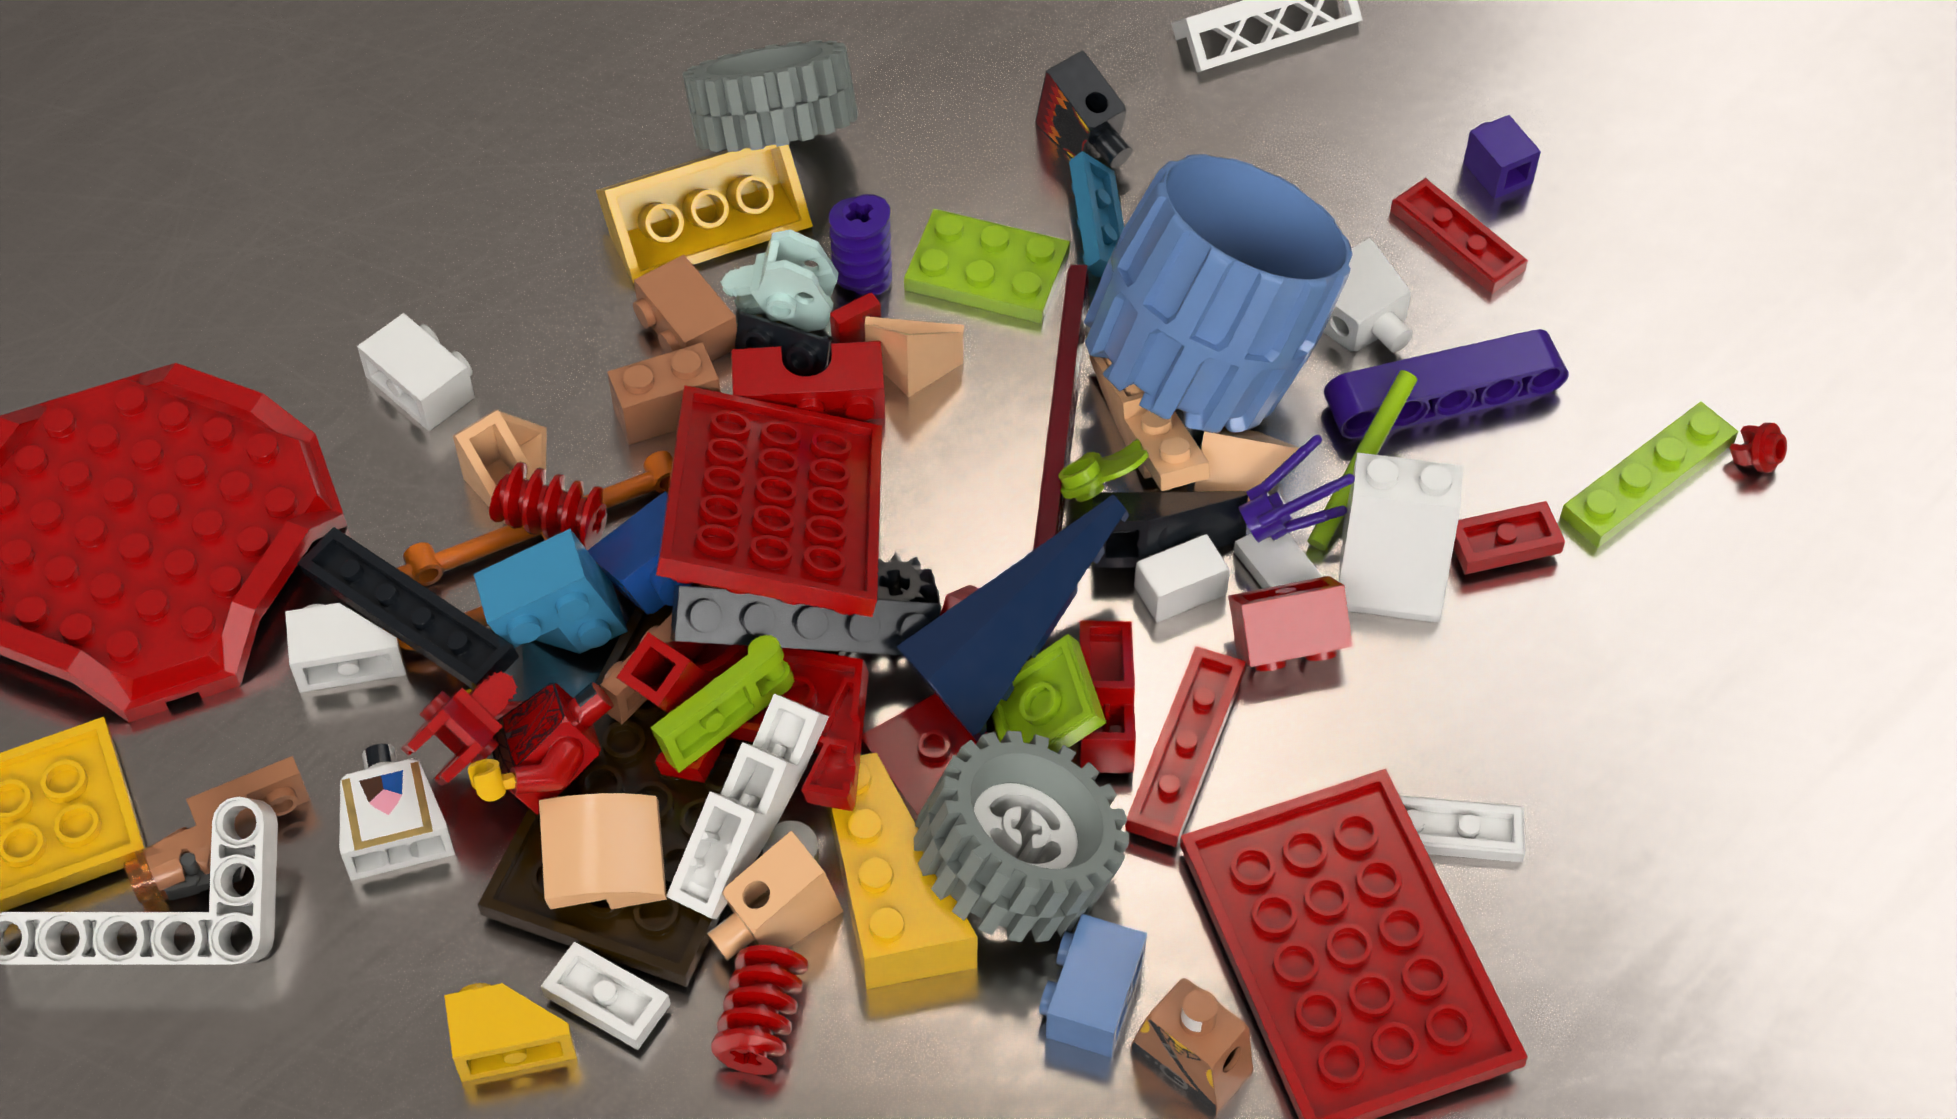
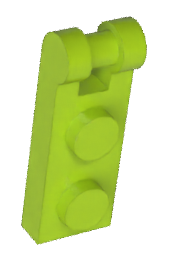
M763 635L754 639L748 647V655L720 676L714 678L708 685L650 727L667 762L679 773L766 708L774 694L781 696L792 687L794 676L788 663L783 660L784 652L776 637Z

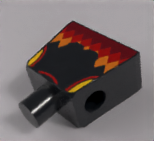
M1083 50L1046 70L1035 124L1071 159L1083 151L1094 159L1102 157L1111 168H1117L1128 160L1133 151L1120 136L1127 112L1125 105Z

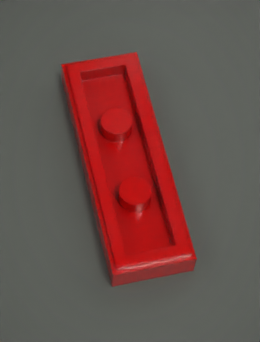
M1424 178L1392 200L1390 212L1491 294H1494L1526 271L1528 259L1427 178Z

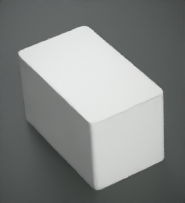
M1205 534L1138 561L1136 563L1134 587L1155 621L1160 622L1226 595L1230 569L1209 536Z

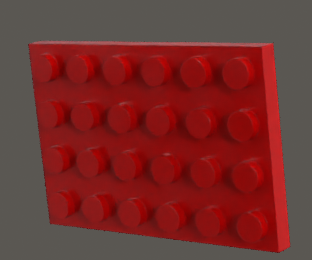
M684 385L656 576L671 578L676 582L684 584L697 583L723 588L735 594L749 593L775 598L792 605L805 604L831 609L843 615L857 614L873 617L878 590L882 426Z
M1386 768L1180 835L1181 850L1299 1119H1375L1525 1067L1528 1056Z

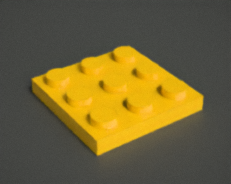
M104 717L0 753V913L146 860L143 848L146 847L113 738Z

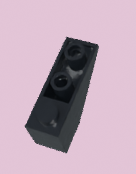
M1246 491L1101 492L1092 498L1093 509L1111 495H1114L1129 514L1125 522L1119 521L1103 545L1105 553L1098 564H1095V568L1136 567V563L1142 559L1205 534L1209 536L1216 548L1234 544L1235 541L1246 536L1247 524L1239 510V506L1248 502Z

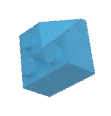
M571 529L473 574L487 624L498 636L512 644L514 648L536 640L581 654L589 649L600 647L609 640L628 632L613 583Z

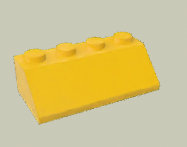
M776 145L765 146L764 149L758 150L744 148L737 152L724 150L596 190L610 237L633 284L634 279L682 255H685L694 265L770 241L772 233L785 230L798 232L813 227L789 145L778 147Z

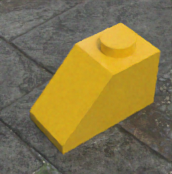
M475 983L463 987L459 992L444 995L452 1058L461 1082L577 1058L569 1024L503 983L495 985Z

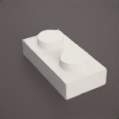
M573 942L541 985L544 997L637 1050L671 1005L667 993L576 942Z

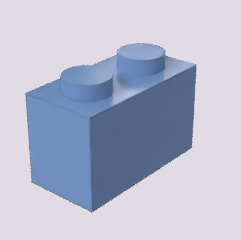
M1081 914L1075 934L1065 931L1061 940L1056 964L1063 966L1058 982L1048 980L1041 998L1039 1014L1047 1016L1046 1038L1112 1058L1144 961L1147 940L1146 932Z

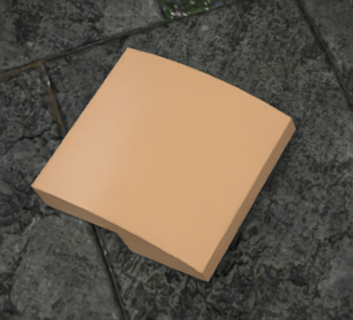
M599 793L539 800L544 898L550 910L600 900H607L611 910L667 900L659 801L656 796Z

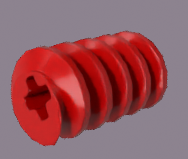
M520 461L514 466L511 473L506 474L499 480L490 502L489 516L495 523L505 520V523L514 529L524 526V529L529 534L536 535L543 532L547 539L571 529L586 550H589L602 538L607 521L606 505L603 503L602 487H593L586 498L583 497L584 483L577 479L567 492L564 491L565 477L559 473L553 477L548 486L546 485V471L540 467L533 472L529 480L527 479V465Z
M754 945L739 951L735 958L736 970L729 979L730 991L723 1000L724 1012L717 1021L718 1033L711 1042V1050L717 1060L729 1068L754 1075L777 1073V1066L767 1057H782L786 1053V1043L778 1037L787 1036L792 1031V1023L784 1016L793 1015L797 1012V1001L791 995H798L803 990V981L796 975H801L808 971L809 963L804 956L793 950L773 945Z

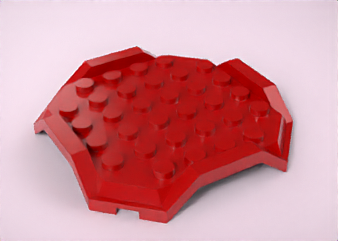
M178 363L0 415V655L74 683L129 723L169 710L167 702L199 692L201 699L241 686L259 621L298 565L297 563L302 559L313 541L324 537L333 527L339 530L347 526L316 433L264 393Z

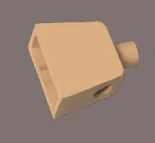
M790 831L724 888L722 895L733 914L707 934L728 961L753 941L756 945H773L788 949L844 911L824 870L793 831Z

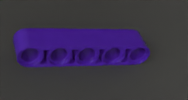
M1537 329L1347 372L1333 378L1325 386L1323 393L1341 435L1345 438L1355 439L1364 437L1400 370L1412 373L1418 380L1391 430L1546 395L1557 390L1567 381L1569 371L1550 334L1546 330Z

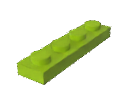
M1700 401L1563 505L1560 517L1596 548H1599L1723 453L1731 444H1734L1739 431Z

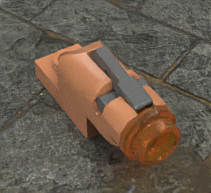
M293 756L187 798L186 801L196 826L189 829L187 827L180 828L155 844L136 851V858L123 862L139 903L142 904L154 899L156 904L161 901L168 902L199 894L200 891L210 889L212 820L216 809L227 799L245 797L264 801L272 807L276 816L285 815L294 810L298 805L310 801ZM243 809L235 818V831L242 839L249 837L256 827V816L251 809ZM246 865L236 870L233 875V883L242 880Z

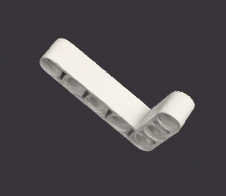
M245 797L229 798L216 809L212 820L209 912L0 913V964L234 965L258 962L267 956L274 941L278 836L276 813L264 801ZM249 808L256 816L257 823L253 833L246 839H242L235 831V818L240 811ZM246 865L252 870L255 881L251 891L242 897L233 888L232 880L236 870ZM128 922L137 932V942L133 950L126 954L118 945L117 935L120 928ZM184 922L191 926L195 935L194 945L185 954L180 952L174 944L175 931ZM241 922L250 928L253 937L251 946L243 954L238 953L233 948L230 939L232 930ZM12 923L19 927L22 934L21 945L14 953L6 948L3 939L5 930ZM69 923L76 926L80 936L78 946L71 953L64 950L60 940L62 930Z

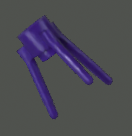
M1314 435L1262 483L1246 491L1250 501L1239 506V510L1258 543L1270 536L1275 541L1290 532L1323 523L1330 519L1344 516L1347 513V508L1342 505L1293 519L1291 515L1354 483L1355 476L1353 474H1347L1335 481L1333 480L1288 503H1285L1278 491L1270 496L1268 494L1271 489L1321 444L1322 437L1320 435Z

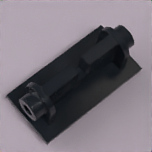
M742 311L739 313L735 349L781 347L782 361L785 368L799 376L817 375L828 367V361L831 362V344L835 343L832 336L825 335L821 337L767 320L765 315L760 313L756 316Z

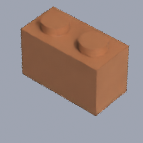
M685 255L634 279L637 301L633 302L634 312L644 328L652 327L657 333L659 343L665 354L703 342L712 362L730 353L731 349H735L737 334L736 316Z
M703 342L607 371L613 409L628 445L677 430L684 385L721 392L718 375Z

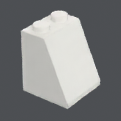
M1357 453L1353 472L1355 481L1350 487L1347 513L1343 523L1338 581L1345 585L1348 611L1440 623L1461 508L1463 465Z

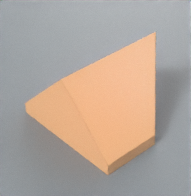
M867 316L865 318V342L881 341L883 373L908 398L963 364L964 325Z
M494 410L453 435L463 479L488 507H490L491 498L499 480L506 474L511 473L518 462L526 463L527 479L529 480L537 468L540 467L546 471L547 427L499 410Z
M1224 426L1218 433L1204 431L1201 451L1209 461L1210 478L1195 482L1193 492L1247 491L1262 483L1295 453L1299 447L1252 430L1232 433Z

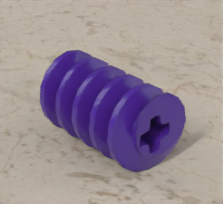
M863 194L843 199L835 204L829 212L831 262L839 273L837 284L860 295H866L871 292L874 296L881 295L889 288L892 282L890 206L885 198L875 194Z

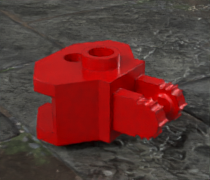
M502 671L494 672L492 676L489 675L487 679H483V682L479 683L469 694L461 688L449 697L442 690L420 712L419 715L425 722L412 734L401 749L409 756L415 753L433 735L445 744L454 755L433 778L440 786L449 783L469 763L472 764L486 759L498 747L499 743L493 739V736L503 727L495 717L509 704L508 700L514 699L513 695L517 694L516 688L518 686H516L512 678L513 675L510 676L502 673Z

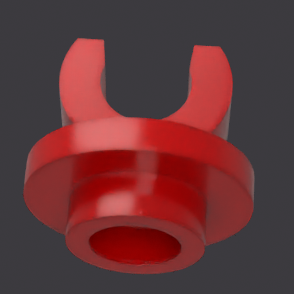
M1764 422L1759 427L1755 425L1743 426L1740 431L1745 445L1731 444L1729 447L1734 463L1741 466L1754 465L1758 472L1771 473L1785 459L1787 439L1776 423Z

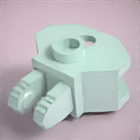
M785 230L772 233L766 252L757 254L755 264L730 270L728 273H725L720 283L727 296L736 297L734 302L739 313L741 311L753 315L765 313L770 321L780 320L810 332L825 329L834 304L831 300V295L837 283L839 273L818 241L793 230ZM808 260L814 261L818 266L810 267L805 265L804 262Z

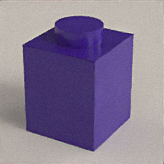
M1507 115L1492 122H1484L1475 129L1470 130L1463 163L1493 199H1497L1533 184L1541 151L1514 119Z

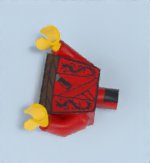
M591 682L574 698L557 683H549L525 701H508L509 704L495 717L503 727L493 736V739L499 743L498 747L492 752L494 759L479 760L468 767L471 785L476 789L477 795L482 800L487 802L498 800L504 796L506 790H509L538 815L540 814L539 800L557 797L599 755L601 746L593 724L611 710L614 705L606 692L594 682ZM469 689L465 691L469 694L472 690Z

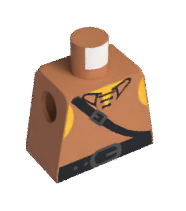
M1181 978L1149 1013L1131 1043V1048L1215 1114L1220 1112L1253 1074L1250 1032L1246 1023L1220 1004L1211 992L1199 988L1186 978Z

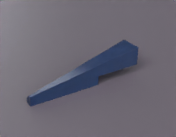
M1111 495L896 646L914 671L941 699L946 708L976 741L986 733L987 727L985 723L1000 700L1007 701L1013 692L1014 686L1012 682L1030 656L1036 657L1078 594L1077 584L1091 563L1098 564L1104 555L1103 545L1119 521L1125 522L1129 517L1125 507L1114 495Z

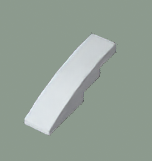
M777 694L773 695L753 745L742 742L721 794L709 792L666 897L709 918L717 919L727 905V901L722 895L724 888L757 859L795 791L829 716Z

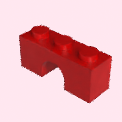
M881 341L831 344L832 359L829 366L823 372L813 376H799L788 371L782 361L781 347L731 349L733 395L862 422L870 419H885Z

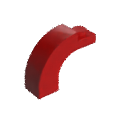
M648 632L616 678L669 713L708 685L714 678L720 676L748 655L749 646L681 641L664 643Z

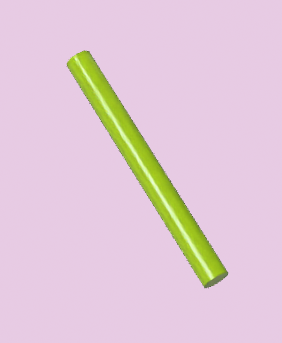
M1405 370L1399 371L1343 476L1353 474L1357 453L1378 454L1418 380L1415 375ZM1351 484L1333 493L1324 510L1342 505L1347 508ZM1344 516L1316 524L1307 540L1308 543L1319 550H1326Z

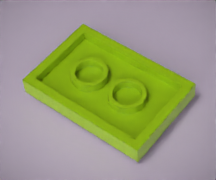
M933 209L904 276V290L1042 324L1070 254V241Z

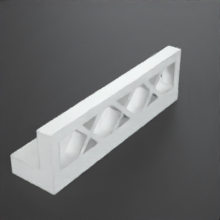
M1243 0L1173 22L1171 25L1176 40L1187 37L1196 71L1200 72L1360 22L1363 19L1357 0H1343L1347 16L1339 19H1334L1320 11L1325 0H1315L1313 6L1305 2V0ZM1292 4L1308 13L1301 30L1297 32L1280 23L1287 7ZM1276 10L1273 18L1264 14ZM1254 17L1268 26L1259 44H1253L1239 36L1247 18ZM1316 18L1324 22L1312 27ZM1236 22L1232 31L1224 27L1225 25ZM1214 30L1228 38L1220 56L1207 59L1199 33ZM1275 31H1278L1279 33H1281V34L1284 35V36H1281V37L1272 39V37H1273ZM1235 43L1243 47V49L1231 52Z

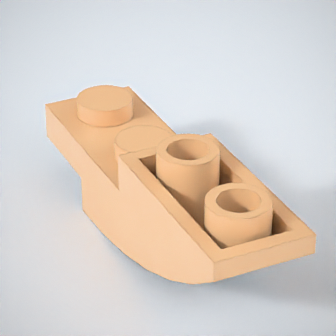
M1090 356L1103 396L1125 445L1128 446L1134 440L1139 439L1143 450H1147L1149 454L1148 458L1138 467L1144 479L1153 477L1160 490L1166 491L1210 478L1209 461L1176 412H1174L1170 419H1163L1142 408L1139 404L1144 391L1134 384L1119 391L1102 374L1112 364L1110 359Z

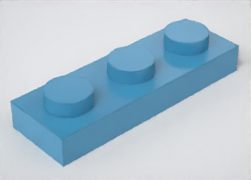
M1082 151L1069 161L1072 177L1071 188L1075 195L1078 214L1077 224L1081 232L1084 263L1088 265V270L1094 276L1102 277L1107 262L1124 229V222L1114 170Z

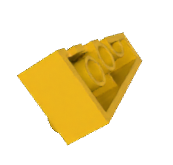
M877 753L860 755L856 804L853 811L827 807L866 990L977 968L978 937L967 918L964 921L952 912L957 901L951 895L940 901L931 888L937 880L936 874L923 876L918 862L924 852L914 851L913 838L919 829L915 827V822Z

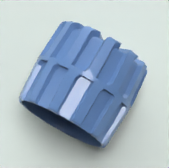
M1192 154L1176 162L1169 161L1155 175L1124 227L1107 262L1084 320V324L1091 328L1085 340L1089 355L1110 359L1112 364L1102 373L1104 377L1119 391L1132 384L1144 391L1139 406L1163 419H1170L1176 409L1183 411L1185 426L1191 429L1218 433L1225 426L1229 432L1237 433L1255 428L1274 411L1321 338L1350 274L1349 262L1353 253L1349 240L1342 234L1335 223L1336 220L1322 205L1316 203L1299 190V187L1280 176H1275L1257 168L1253 164L1234 158L1214 157L1207 154Z

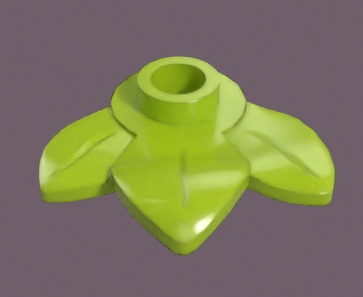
M1139 439L1134 440L1131 444L1110 456L1102 457L1099 453L1087 452L1078 460L1067 465L1059 473L1058 477L1062 482L1061 493L1066 499L1076 498L1078 502L1087 501L1103 491V483L1115 480L1137 469L1148 458L1149 454L1147 450H1143Z

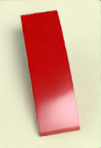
M1079 620V644L1107 722L1079 741L1080 768L1082 769L1089 762L1100 773H1134L1136 726L1132 621Z

